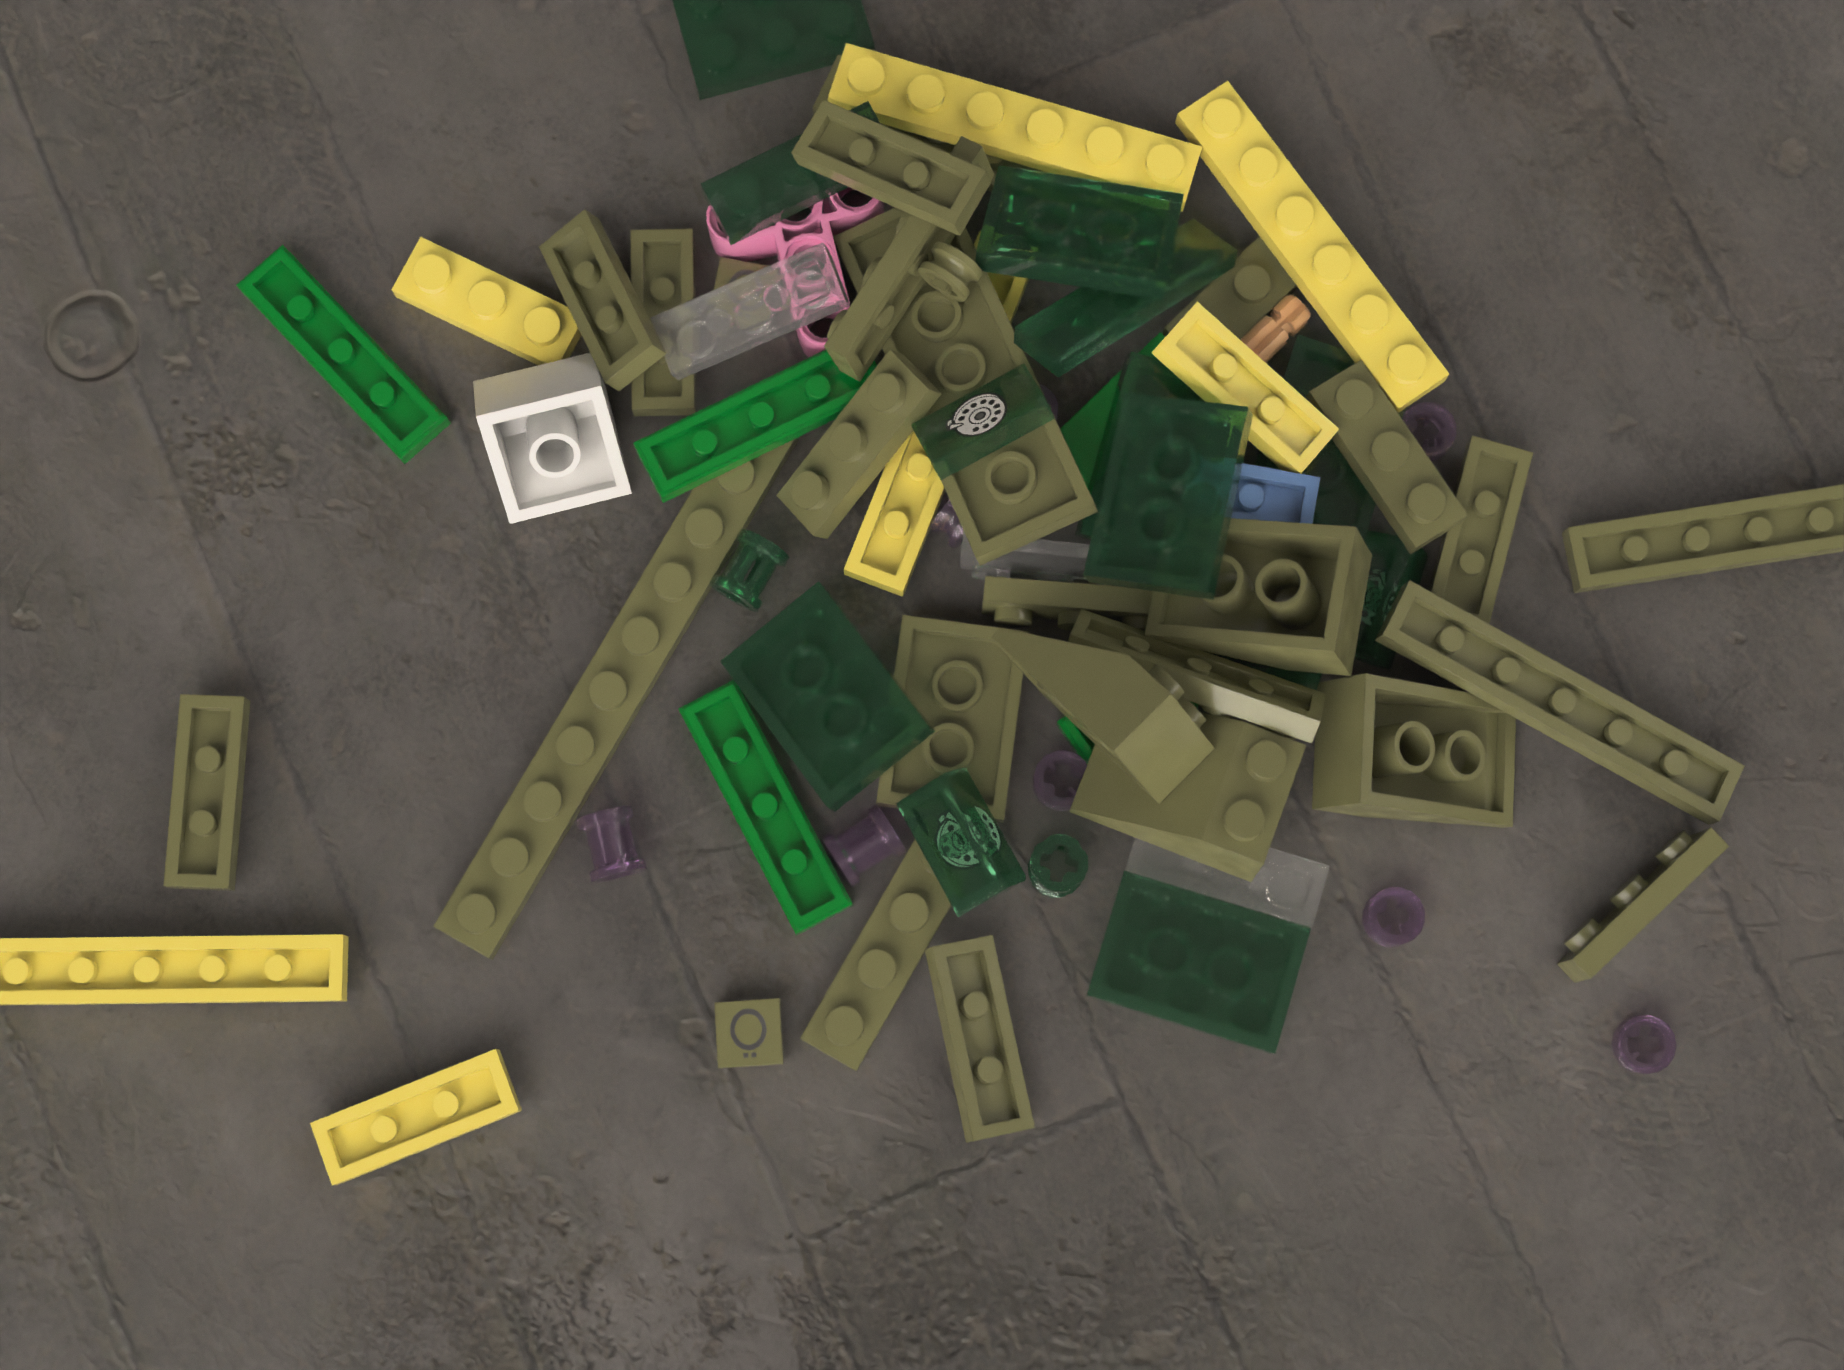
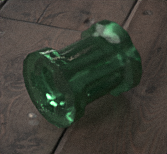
M741 529L736 537L739 542L738 548L721 575H714L709 585L737 605L750 611L758 612L763 604L759 598L776 568L778 566L785 567L790 557L780 547L752 531ZM755 560L753 568L751 569L750 573L744 581L745 575L747 574L748 570L750 569L751 565Z
M1053 834L1045 841L1038 843L1034 847L1028 862V877L1032 886L1040 894L1050 898H1063L1072 894L1081 885L1088 871L1087 853L1081 848L1075 838L1066 834ZM1054 851L1065 853V864L1075 867V872H1066L1061 882L1050 880V869L1040 866V860L1049 861Z

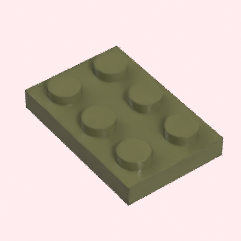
M902 615L876 806L941 814L948 809L953 813L972 809L984 813L992 822H1004L1023 672L991 637L999 629L998 627ZM1014 630V631L1029 633L1028 631Z

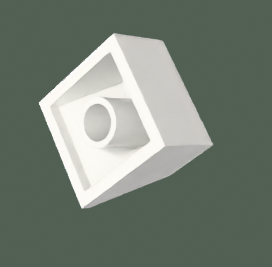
M590 353L473 381L476 419L510 524L632 494L604 380Z

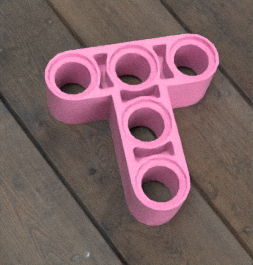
M812 170L724 191L710 202L706 212L711 244L716 254L720 257L751 262L778 256L799 343L804 354L808 357L826 350L824 345L828 341L827 338H820L809 331L810 326L821 318L834 319L839 312L844 309L848 310L850 307L833 236L884 213V202L873 197L867 204L861 207L846 205L841 201V198L846 193L855 189ZM793 204H801L812 210L811 214L801 221L792 222L781 216L784 209ZM734 218H742L752 224L746 233L739 236H730L721 231L722 226ZM807 261L820 262L827 268L825 273L816 279H804L795 273L796 269Z

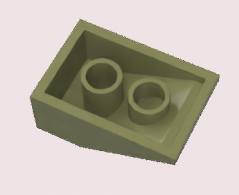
M1168 514L1145 635L1149 638L1284 670L1351 676L1372 553L1357 527L1208 516L1188 517L1179 514Z
M999 628L991 636L1039 692L1158 804L1215 749L1199 729L1207 721L1206 718L1183 696L1185 691L1159 665L1156 664L1147 672L1128 654L1005 628Z
M1364 673L1317 683V691L1326 693L1321 722L1315 734L1312 809L1369 818L1501 828L1513 827L1516 718L1469 692Z
M1200 712L1207 721L1199 729L1215 749L1158 804L1095 744L1070 808V813L1249 882H1252L1264 865L1307 746L1245 721Z

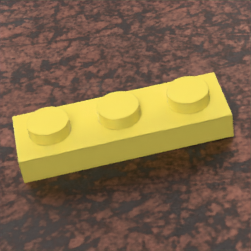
M423 237L419 238L391 289L396 298L536 365L570 358L581 337V333L568 306Z
M1198 301L1151 352L1283 471L1302 474L1339 430L1337 426Z
M494 1049L311 1122L310 1125L331 1184L339 1185L522 1111L501 1052L499 1049Z

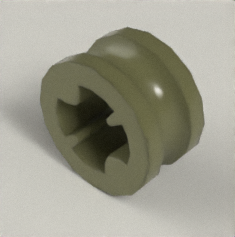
M936 242L930 250L933 260L931 262L923 261L918 272L928 284L951 299L964 302L970 294L967 288L968 283L978 282L983 274L982 269L969 256L957 248L943 242Z

